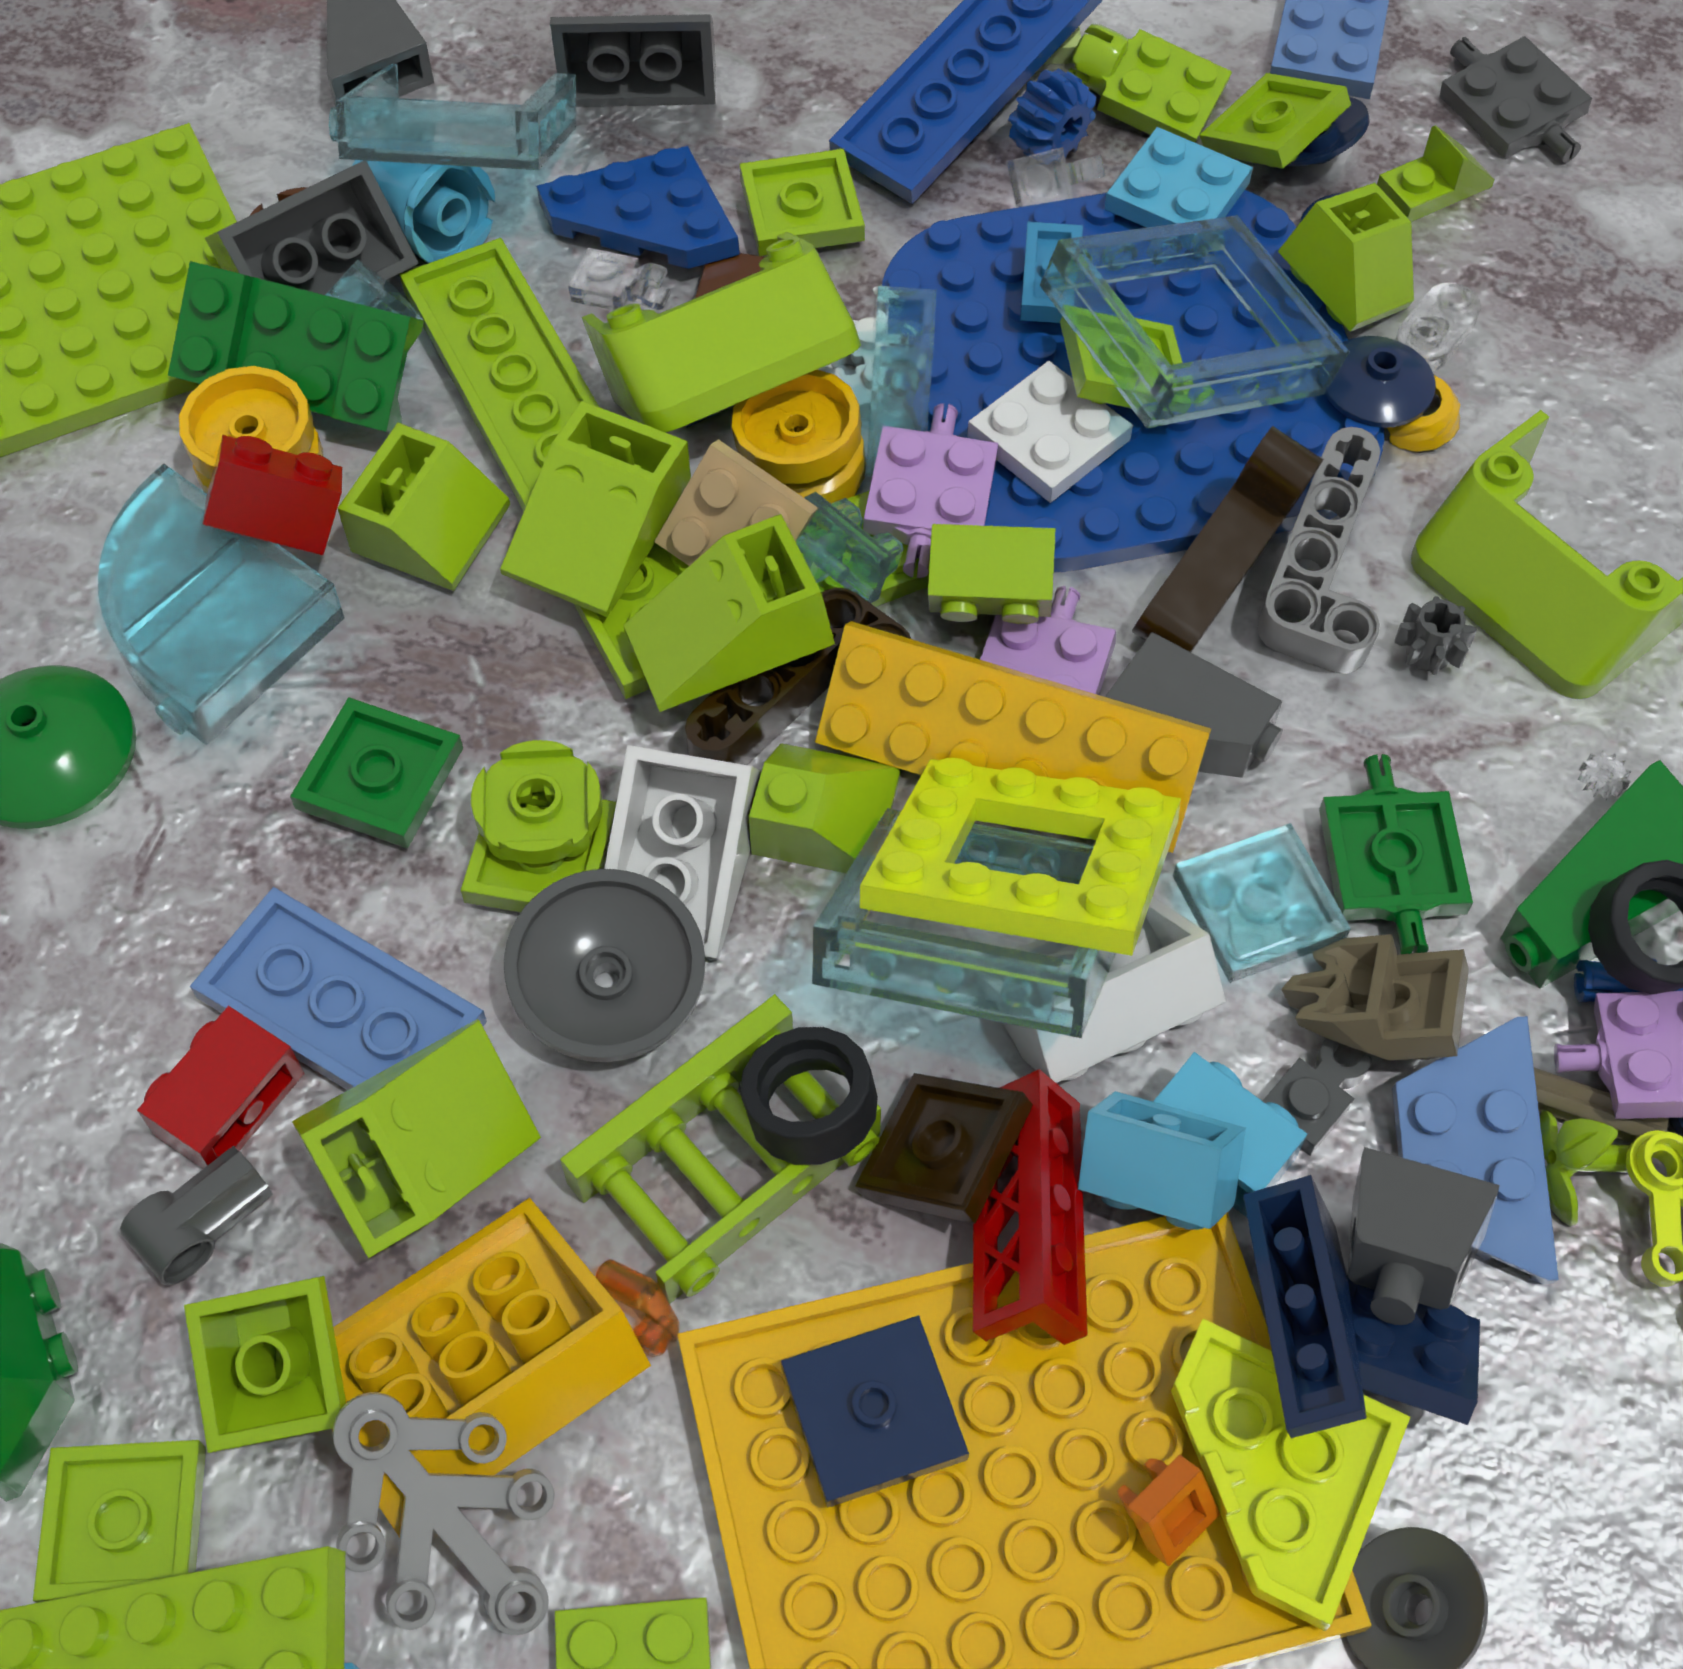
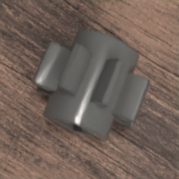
M1434 596L1433 600L1424 604L1422 608L1411 603L1394 639L1395 644L1406 646L1407 660L1405 663L1407 665L1413 664L1425 671H1431L1432 675H1437L1438 670L1446 667L1448 663L1460 668L1477 632L1476 627L1465 625V607L1457 606L1448 600H1442L1438 596Z

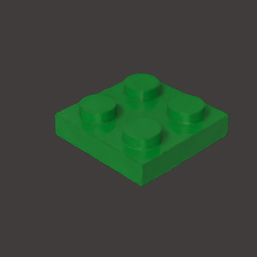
M348 697L290 798L296 810L408 849L463 750L461 737L459 734Z

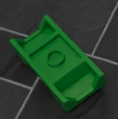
M190 261L168 376L201 384L205 379L231 368L257 366L277 370L298 384L308 401L311 412L376 430L391 432L397 422L402 424L398 402L399 390L407 353L422 332L424 320Z

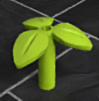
M1542 1110L1539 1117L1544 1159L1547 1160L1548 1164L1545 1167L1550 1209L1563 1223L1575 1226L1578 1223V1200L1570 1178L1578 1171L1628 1173L1626 1154L1630 1145H1611L1618 1135V1130L1608 1124L1590 1119L1579 1118L1565 1121L1558 1134L1556 1118L1551 1112Z

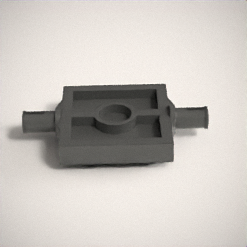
M1526 36L1490 54L1480 52L1467 37H1462V41L1459 39L1454 43L1450 54L1465 69L1442 81L1439 96L1504 159L1525 148L1541 144L1551 148L1565 163L1569 159L1572 160L1581 149L1580 143L1576 142L1565 132L1564 128L1569 123L1588 113L1592 97Z

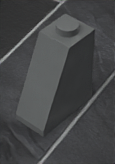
M327 0V77L336 113L341 120L434 83L427 43L396 0Z
M1153 632L1105 696L1211 728L1199 772L1243 778L1256 758L1263 762L1267 761L1283 732V729L1275 725L1282 705L1280 699Z

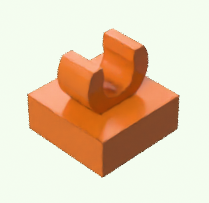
M1180 1454L1168 1466L1161 1460L1150 1458L1144 1465L1152 1482L1139 1495L1132 1492L1125 1485H1122L1117 1490L1129 1517L1134 1521L1147 1550L1168 1567L1220 1515L1201 1469Z

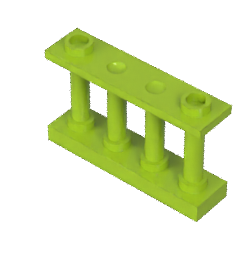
M776 994L560 1158L567 1185L583 1204L598 1192L601 1195L609 1193L667 1261L655 1273L660 1295L669 1305L683 1293L687 1297H691L705 1289L720 1271L718 1265L845 1162L851 1167L864 1160L879 1142L881 1107L878 1104L876 1120L865 1140L847 1155L821 1165L791 1164L773 1157L756 1141L741 1095L737 1090L739 1082L742 1081L743 1070L754 1052L775 1035L793 1029L792 1012ZM809 1071L791 1076L783 1083L815 1119L829 1115L840 1106ZM706 1108L709 1111L717 1109L776 1175L745 1201L684 1133L687 1127L686 1124ZM652 1150L656 1153L664 1151L722 1217L720 1221L691 1244L688 1243L630 1175L633 1170L632 1166Z

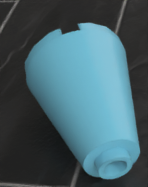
M382 149L366 150L354 161L353 165L366 159L413 253L428 264L481 245L489 235L493 220L487 218L489 200L495 202V190L488 174L476 163L461 157Z

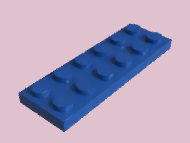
M963 0L829 139L830 150L844 149L849 166L913 204L1103 0Z

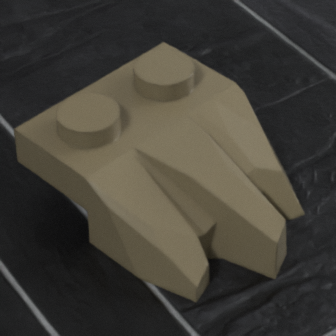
M1392 934L1343 938L1312 952L1316 962L1323 968L1322 971L1293 975L1281 989L1289 1006L1300 1010L1295 1017L1298 1025L1307 1030L1388 1061L1405 1059L1429 1060L1458 1055L1469 968L1464 949L1397 955Z

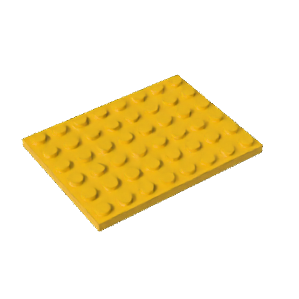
M1228 1212L1211 1229L1192 1230L1180 1228L1169 1223L1166 1216L1084 1235L1088 1336L1066 1345L1061 1344L1035 1323H1030L989 1341H985L973 1332V1262L678 1333V1341L750 1669H1227L1367 1631L1372 1625L1353 1570L1333 1622L1324 1631L1252 1594L1221 1514L1168 1567L1147 1550L1134 1521L1127 1514L1117 1492L1122 1485H1125L1132 1492L1139 1495L1152 1482L1144 1464L1150 1458L1163 1461L1168 1466L1179 1454L1201 1469L1206 1480L1171 1393V1389L1202 1319L1208 1320L1272 1351L1268 1327ZM1013 1274L998 1296V1308L1019 1300V1274ZM919 1315L969 1452L968 1460L827 1508L784 1378L781 1360Z

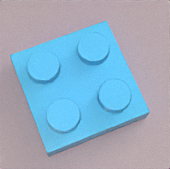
M1156 127L1106 193L1104 209L1201 251L1249 185L1253 167Z

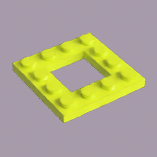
M960 758L930 759L860 884L859 908L1132 956L1179 820L1181 798L1165 796L1155 789L1146 787L1126 790L1101 786L1091 779L1082 777L1063 780L1037 776L1024 768L1012 767L999 770L973 766L970 762ZM975 821L1096 840L1079 884L1057 881L1049 875L1040 873L1019 875L990 870L986 866L975 862L954 864Z

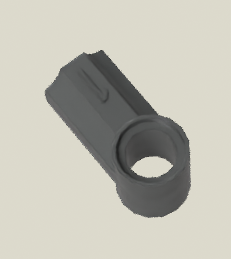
M232 1146L175 1192L172 1193L168 1190L159 1191L140 1201L123 1219L120 1232L162 1284L166 1286L175 1285L195 1274L211 1257L215 1248L214 1241L270 1198L273 1193L247 1158Z

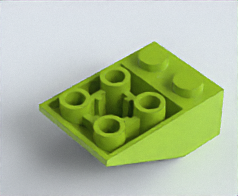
M581 400L552 442L500 568L501 574L608 617L654 546L655 539L691 479L688 441Z
M782 514L722 536L623 625L659 712L835 645L822 592Z
M479 1019L472 1021L292 1121L344 1218L368 1258L434 1221L541 1138Z

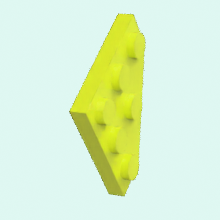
M1202 1319L1171 1389V1393L1252 1594L1326 1631L1333 1622L1409 1423L1410 1416L1364 1395L1367 1419L1291 1438L1286 1430L1272 1351L1208 1320Z

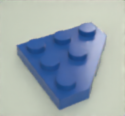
M688 146L677 149H663L654 155L627 162H614L605 168L575 176H561L552 182L536 186L540 206L553 233L573 239L578 232L600 237L602 247L640 256L647 249L668 255L669 264L687 269L740 255L738 236Z

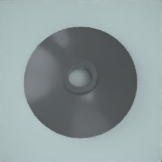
M1419 1527L1391 1530L1369 1542L1358 1553L1352 1570L1372 1626L1365 1632L1346 1637L1354 1654L1368 1669H1463L1477 1652L1484 1637L1488 1620V1597L1485 1583L1471 1556L1460 1545L1445 1535ZM1430 1599L1433 1603L1431 1616L1425 1624L1418 1625L1415 1619L1416 1607L1422 1600Z

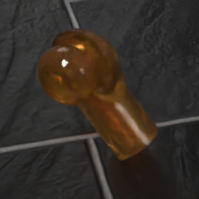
M613 1259L605 1261L599 1267L595 1277L615 1301L631 1308L641 1320L633 1331L644 1353L651 1357L663 1355L670 1341H677L680 1321L660 1285L654 1279Z

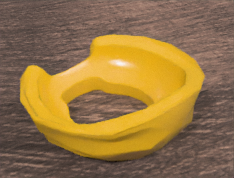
M1434 375L1436 384L1435 394L1439 396L1441 402L1436 412L1429 416L1419 417L1413 422L1402 426L1387 427L1390 433L1389 440L1394 446L1400 449L1420 452L1435 450L1453 439L1460 428V403L1446 381Z

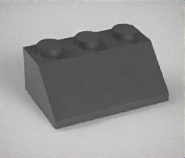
M711 14L550 17L561 107L716 104V60L714 26Z
M366 159L205 237L221 269L342 300H348L419 264Z

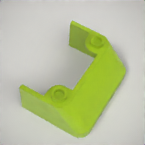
M784 232L777 235L778 242L766 248L768 256L759 262L761 271L658 314L653 310H641L639 304H629L610 312L606 316L608 320L606 323H603L592 313L581 317L613 401L634 421L663 432H670L845 358L858 350L861 342L854 321L814 245L789 232Z
M1540 410L1475 460L1419 533L1411 553V564L1415 572L1448 601L1453 602L1457 606L1465 607L1464 614L1557 693L1568 698L1585 699L1597 694L1683 623V577L1677 581L1661 567L1647 561L1638 560L1622 564L1607 576L1518 504L1528 494L1533 483L1534 474L1530 463L1549 420V416Z

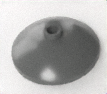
M596 869L575 873L543 889L524 907L517 917L507 939L504 953V978L511 1004L524 1026L538 1040L553 1050L569 1057L592 1062H613L634 1058L659 1047L679 1031L694 1011L705 977V951L702 936L696 921L684 903L673 892L655 880L641 874L618 869ZM603 972H612L619 977L618 982L608 988L597 985L595 979Z

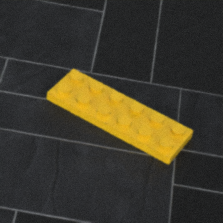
M850 621L844 626L815 743L918 775H922L930 759L960 758L970 762L973 766L999 770L1012 767L1024 768L1037 776L1063 780L1082 777L1091 779L1101 786L1126 790L1137 787L1155 789L1162 793V795L1181 798L1179 820L1168 852L1173 853L1211 728Z

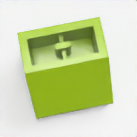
M1376 183L1316 202L1278 250L1279 254L1290 265L1292 274L1300 282L1308 285L1325 303L1329 315L1336 322L1344 325L1350 332L1407 309L1414 301L1411 221Z
M397 422L337 509L351 552L454 591L509 508L510 501L507 495L449 441Z

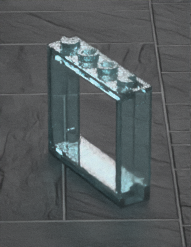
M1238 215L1058 240L1040 282V287L1146 428L1325 395L1326 389L1330 387L1350 352ZM1214 268L1277 347L1170 365L1108 283Z
M887 808L813 926L812 984L1082 1038L1116 953L1078 946L1073 959L1068 960L865 921L871 910L859 908L860 884L901 810ZM973 824L954 864L975 862L986 866L990 870L1019 875L1040 873L1049 875L1057 881L1079 884L1094 845ZM845 954L850 955V967L839 965ZM1055 995L1071 998L1070 1007H1074L1073 1011L1055 1008Z

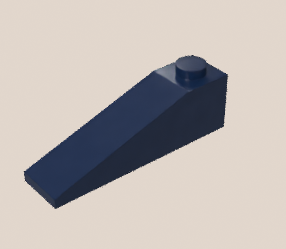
M1312 1175L1244 1194L1249 1230L1288 1434L1291 1438L1367 1419L1349 1284L1337 1229Z

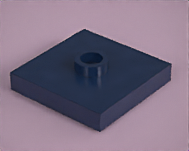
M919 1315L781 1360L784 1378L827 1508L968 1460L969 1452Z

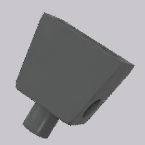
M1364 1147L1353 1194L1347 1276L1354 1284L1374 1290L1370 1307L1376 1317L1390 1324L1406 1325L1414 1320L1418 1303L1440 1310L1451 1306L1486 1236L1500 1185Z

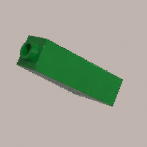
M1661 760L1648 766L1518 906L1500 939L1505 944L1506 952L1512 963L1519 970L1527 972L1540 989L1575 970L1579 960L1591 961L1596 958L1588 932L1591 905L1603 886L1643 863L1669 860L1683 864V786ZM1652 890L1639 892L1629 902L1628 923L1632 937L1679 912V908L1660 892Z

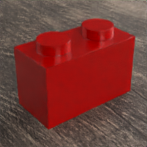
M222 435L206 496L202 525L324 555L342 494V467L333 465L329 459L319 454L302 452L296 455L274 449L269 443L256 437L240 436L233 438Z
M228 1005L215 1021L206 1023L198 1030L191 1042L190 1050L170 1072L160 1075L150 1085L145 1094L144 1102L137 1111L155 1137L204 1169L232 1146L240 1151L305 1073L291 1046Z

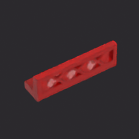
M1038 1069L1000 1087L1023 1092L1033 1106L998 1178L1013 1156L1018 1158V1170L1002 1194L998 1192L996 1181L976 1223L973 1224V1332L983 1340L989 1341L1030 1323H1035L1061 1344L1066 1345L1088 1336L1083 1191L1078 1189L1082 1162L1080 1103L1043 1071ZM1016 1213L1019 1215V1228L1001 1253L998 1251V1236L1012 1215ZM1013 1274H1019V1300L998 1308V1296Z

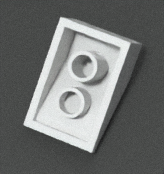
M627 745L604 869H618L641 874L655 880L673 892L684 903L696 921L702 936L705 956L719 959L751 850L749 814L762 771L748 765Z

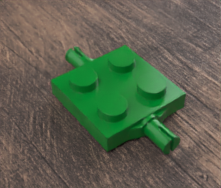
M1378 754L1372 755L1363 762L1369 790L1352 796L1323 797L1319 808L1339 921L1383 919L1396 922L1400 954H1411L1412 951L1413 953L1428 952L1429 946L1426 941L1422 920L1432 916L1467 915L1473 904L1449 791L1414 792L1404 788L1395 787L1392 774L1391 758L1388 755L1382 754L1378 761Z

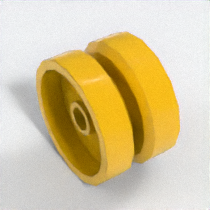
M248 366L227 369L205 379L188 395L179 414V435L193 463V469L199 484L206 496L222 435L233 438L252 436L266 441L274 449L296 455L302 452H310L324 457L318 432L313 426V417L306 397L295 381L277 370Z
M814 370L737 403L733 407L731 427L735 447L739 454L811 502L818 509L855 496L865 479L866 468L864 440L861 436L860 406L851 387L836 375L821 370Z

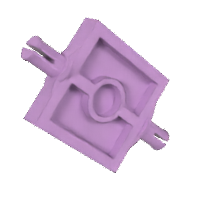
M938 404L934 407L930 432L889 426L882 427L864 515L863 533L892 537L908 545L903 571L910 577L914 575L917 558H919L917 578H923L929 573L932 524L985 526L998 443L953 435L958 411L950 404H948L945 422H943L944 404Z
M1060 586L1055 592L1051 617L1039 616L1038 622L1032 624H1013L1003 621L1002 615H996L980 660L1100 695L1116 644V630L1073 620L1077 603L1081 597L1080 593L1070 587L1066 598V586Z
M1669 991L1658 994L1645 992L1596 993L1593 1009L1598 1030L1596 1044H1555L1554 1064L1556 1065V1072L1597 1071L1601 1080L1610 1091L1615 1119L1682 1118L1683 991Z

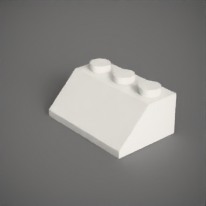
M1152 897L1132 956L1037 940L975 968L981 985L1023 1060L1033 1069L1043 1071L1056 1083L1078 1078L1089 1067L1118 1053L1134 1051L1143 1046L1146 1040L1175 1026L1193 1023L1201 1018L1204 1012L1226 1002L1210 934L1154 897Z

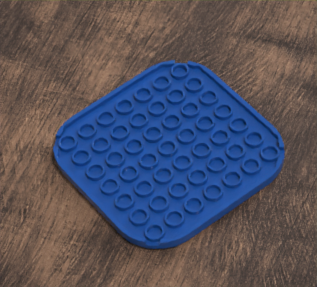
M1244 190L1201 251L1105 210L1106 193L935 222L929 228L906 242L897 251L885 271L881 289V320L885 323L887 334L891 336L902 370V390L916 431L930 432L933 410L938 404H944L943 422H945L948 404H950L958 411L953 435L969 438L967 437L969 420L1048 361L1052 362L1073 379L1061 324L1020 320L1028 222L1083 225L1079 306L1173 326L1193 403L1184 418L1163 414L1153 415L1138 409L1106 403L1107 406L1133 425L1130 441L1051 503L996 460L985 526L1056 528L1054 572L1076 571L1188 550L1235 484L1250 456L1272 426L1322 457L1326 444L1332 434L1342 428H1362L1370 432L1378 441L1380 461L1384 444V427L1361 424L1346 417L1329 402L1323 392L1320 378L1323 363L1329 352L1338 344L1348 340L1343 326L1329 315L1325 303L1308 285L1300 282L1292 274L1290 265L1278 252L1296 226L1289 219L1285 211L1250 191ZM1343 463L1337 477L1348 481L1353 466ZM1378 464L1376 466L1373 476H1375ZM1313 478L1275 534L1293 530ZM1317 510L1326 519H1333L1338 516L1331 510Z

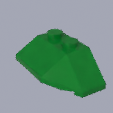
M0 1243V1498L7 1502L22 1495L75 1402L69 1376L78 1372V1364L69 1338L64 1332L57 1334L51 1311L59 1309L61 1301L51 1273L47 1268L38 1271L19 1250Z

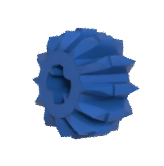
M1059 68L1053 72L1044 69L1039 74L1036 82L1031 80L1027 82L1026 92L1023 96L1016 98L1018 102L1017 108L1010 114L1008 119L1012 123L1009 137L1016 143L1017 147L1023 150V154L1035 162L1040 161L1046 166L1051 162L1060 164L1065 160L1069 151L1074 153L1077 151L1078 143L1082 137L1088 136L1086 132L1087 127L1096 116L1092 110L1095 106L1096 96L1089 91V87L1082 83V79L1071 72H1064Z

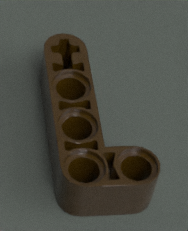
M1272 426L1250 456L1235 484L1135 624L1132 632L1145 641L1153 632L1192 652L1296 504L1324 459Z
M836 587L823 591L822 596L835 645L714 691L687 718L685 733L688 755L748 765L829 688L844 628L832 627H844L846 623L852 621L911 639L909 632L902 625L849 589ZM793 664H804L805 666L794 667V666H790V665H793ZM754 702H763V703H766V704L760 705V706H751V705H748V704L754 703Z

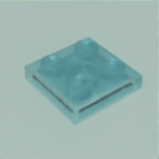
M1291 823L1175 865L1173 878L1199 927L1210 934L1214 955L1229 983L1308 955L1338 940L1347 938L1351 930Z

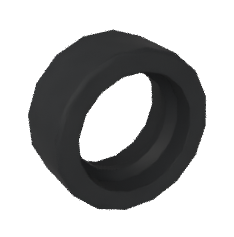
M1669 860L1643 863L1621 874L1601 888L1590 909L1588 925L1590 940L1594 954L1607 973L1627 988L1649 994L1676 991L1683 988V960L1677 964L1663 965L1643 953L1632 937L1628 923L1629 902L1633 896L1641 891L1652 890L1660 892L1673 901L1683 914V864Z
M798 1027L775 1035L758 1048L743 1070L740 1095L755 1139L770 1155L794 1165H821L843 1157L865 1140L876 1120L878 1096L870 1066L863 1049L846 1034L826 1027ZM808 1070H828L844 1076L849 1083L850 1091L843 1104L829 1115L813 1121L791 1122L773 1115L769 1106V1100L777 1087L791 1076Z

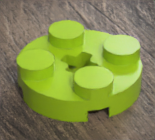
M547 740L517 743L500 752L501 760L493 764L487 772L484 766L476 776L471 791L472 812L479 833L488 843L489 850L495 857L501 860H513L520 863L542 864L557 861L564 857L579 856L590 846L591 835L598 827L602 815V794L596 771L588 761L586 765L583 760L575 757L571 748L561 743ZM538 791L544 792L546 800L552 802L549 807L537 812H531L528 808L520 806L521 803L530 802L532 793Z

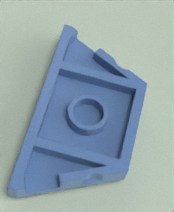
M1528 1016L1516 1017L1458 1048L1457 1056L1442 1057L1394 1084L1392 1095L1398 1156L1500 1185L1486 1236L1476 1255L1486 1260L1496 1259L1531 1275V1280L1540 1284H1554L1559 1280Z

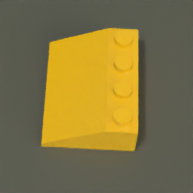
M531 1198L523 1201L333 1327L346 1403L358 1395L379 1392L390 1395L399 1401L408 1417L465 1419L471 1414L485 1412L493 1415L503 1425L507 1436L506 1446L498 1458L488 1463L471 1461L461 1449L409 1450L428 1473L496 1475L651 1366L621 1307ZM379 1420L365 1423L359 1432V1442L367 1447L379 1445L387 1435L386 1424ZM487 1424L475 1427L469 1435V1447L477 1451L488 1448L493 1443L495 1437L494 1428ZM384 1472L379 1508L400 1538L404 1494Z

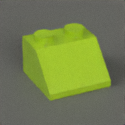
M932 524L928 583L929 611L941 612V618L956 622L973 621L977 619V614L1002 615L1003 621L1013 624H1032L1038 622L1039 616L1051 617L1056 528Z

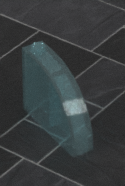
M162 464L125 502L110 528L100 557L98 597L103 619L126 669L138 688L156 706L155 711L158 716L177 734L183 735L188 731L208 745L344 620L345 617L334 584L280 545L202 525L207 494L173 469Z

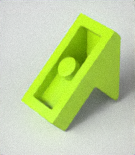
M1435 125L1430 130L1423 156L1380 174L1377 185L1406 217L1413 222L1491 188L1495 179L1464 146Z

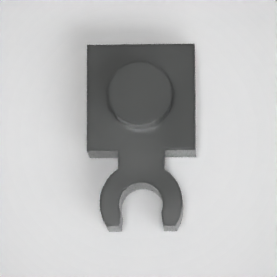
M1328 1038L1323 1042L1317 1055L1316 1069L1299 1057L1263 1100L1264 1103L1272 1102L1280 1105L1295 1118L1298 1127L1308 1134L1301 1149L1310 1156L1350 1109L1355 1099L1343 1089H1350L1361 1083L1372 1061V1058L1365 1053L1354 1066L1345 1067L1338 1064L1333 1055L1339 1048L1340 1043Z

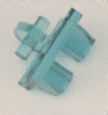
M817 492L804 497L818 507V510L803 534L798 538L796 544L801 553L804 554L803 557L816 582H821L830 576L844 588L857 593L869 603L878 600L885 578L898 567L903 552V544L889 532L879 533L871 537L861 529L863 518L860 509L847 498L829 503Z

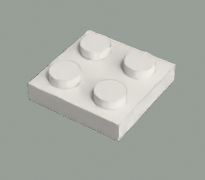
M1048 361L969 420L967 437L997 442L996 460L1051 503L1129 442L1133 425L1106 404H1097L1088 399L1078 398L1073 379L1052 362Z

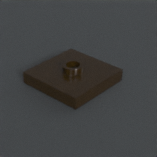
M914 1073L878 1144L863 1169L855 1188L867 1200L975 1224L1033 1104L1020 1091Z

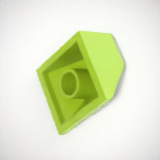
M780 743L764 762L749 814L751 854L865 877L884 843L901 769L875 761Z
M325 1276L184 1305L208 1453L333 1429L337 1414L346 1404Z

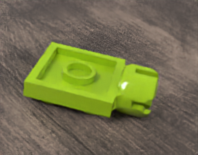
M1092 23L1085 30L1088 34H1084L1080 38L1073 53V61L1077 70L1070 68L1068 71L1082 79V83L1089 87L1091 93L1101 96L1097 110L1150 135L1156 127H1159L1196 143L1223 94L1232 71L1144 30L1139 29L1133 38L1127 39L1123 34L1108 27Z

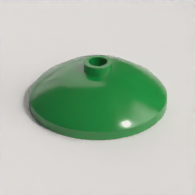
M62 665L32 667L17 671L0 679L1 826L33 829L67 822L96 807L122 781L130 767L135 752L136 728L126 701L119 691L107 680L90 671ZM33 721L31 724L24 726L26 723Z

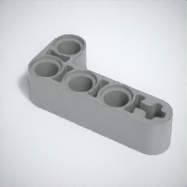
M1342 428L1332 434L1321 457L1324 460L1313 477L1267 593L1257 628L1260 639L1272 650L1331 672L1342 674L1354 672L1362 667L1375 643L1380 626L1377 614L1369 605L1329 590L1380 457L1378 441L1370 432L1362 428ZM1343 463L1353 466L1348 481L1337 477ZM1317 510H1331L1341 519H1326ZM1297 560H1312L1320 566L1321 570H1306L1297 563ZM1283 609L1291 610L1298 614L1302 621L1296 623L1286 622L1276 614V611ZM1334 631H1349L1359 639V643H1344L1336 637Z

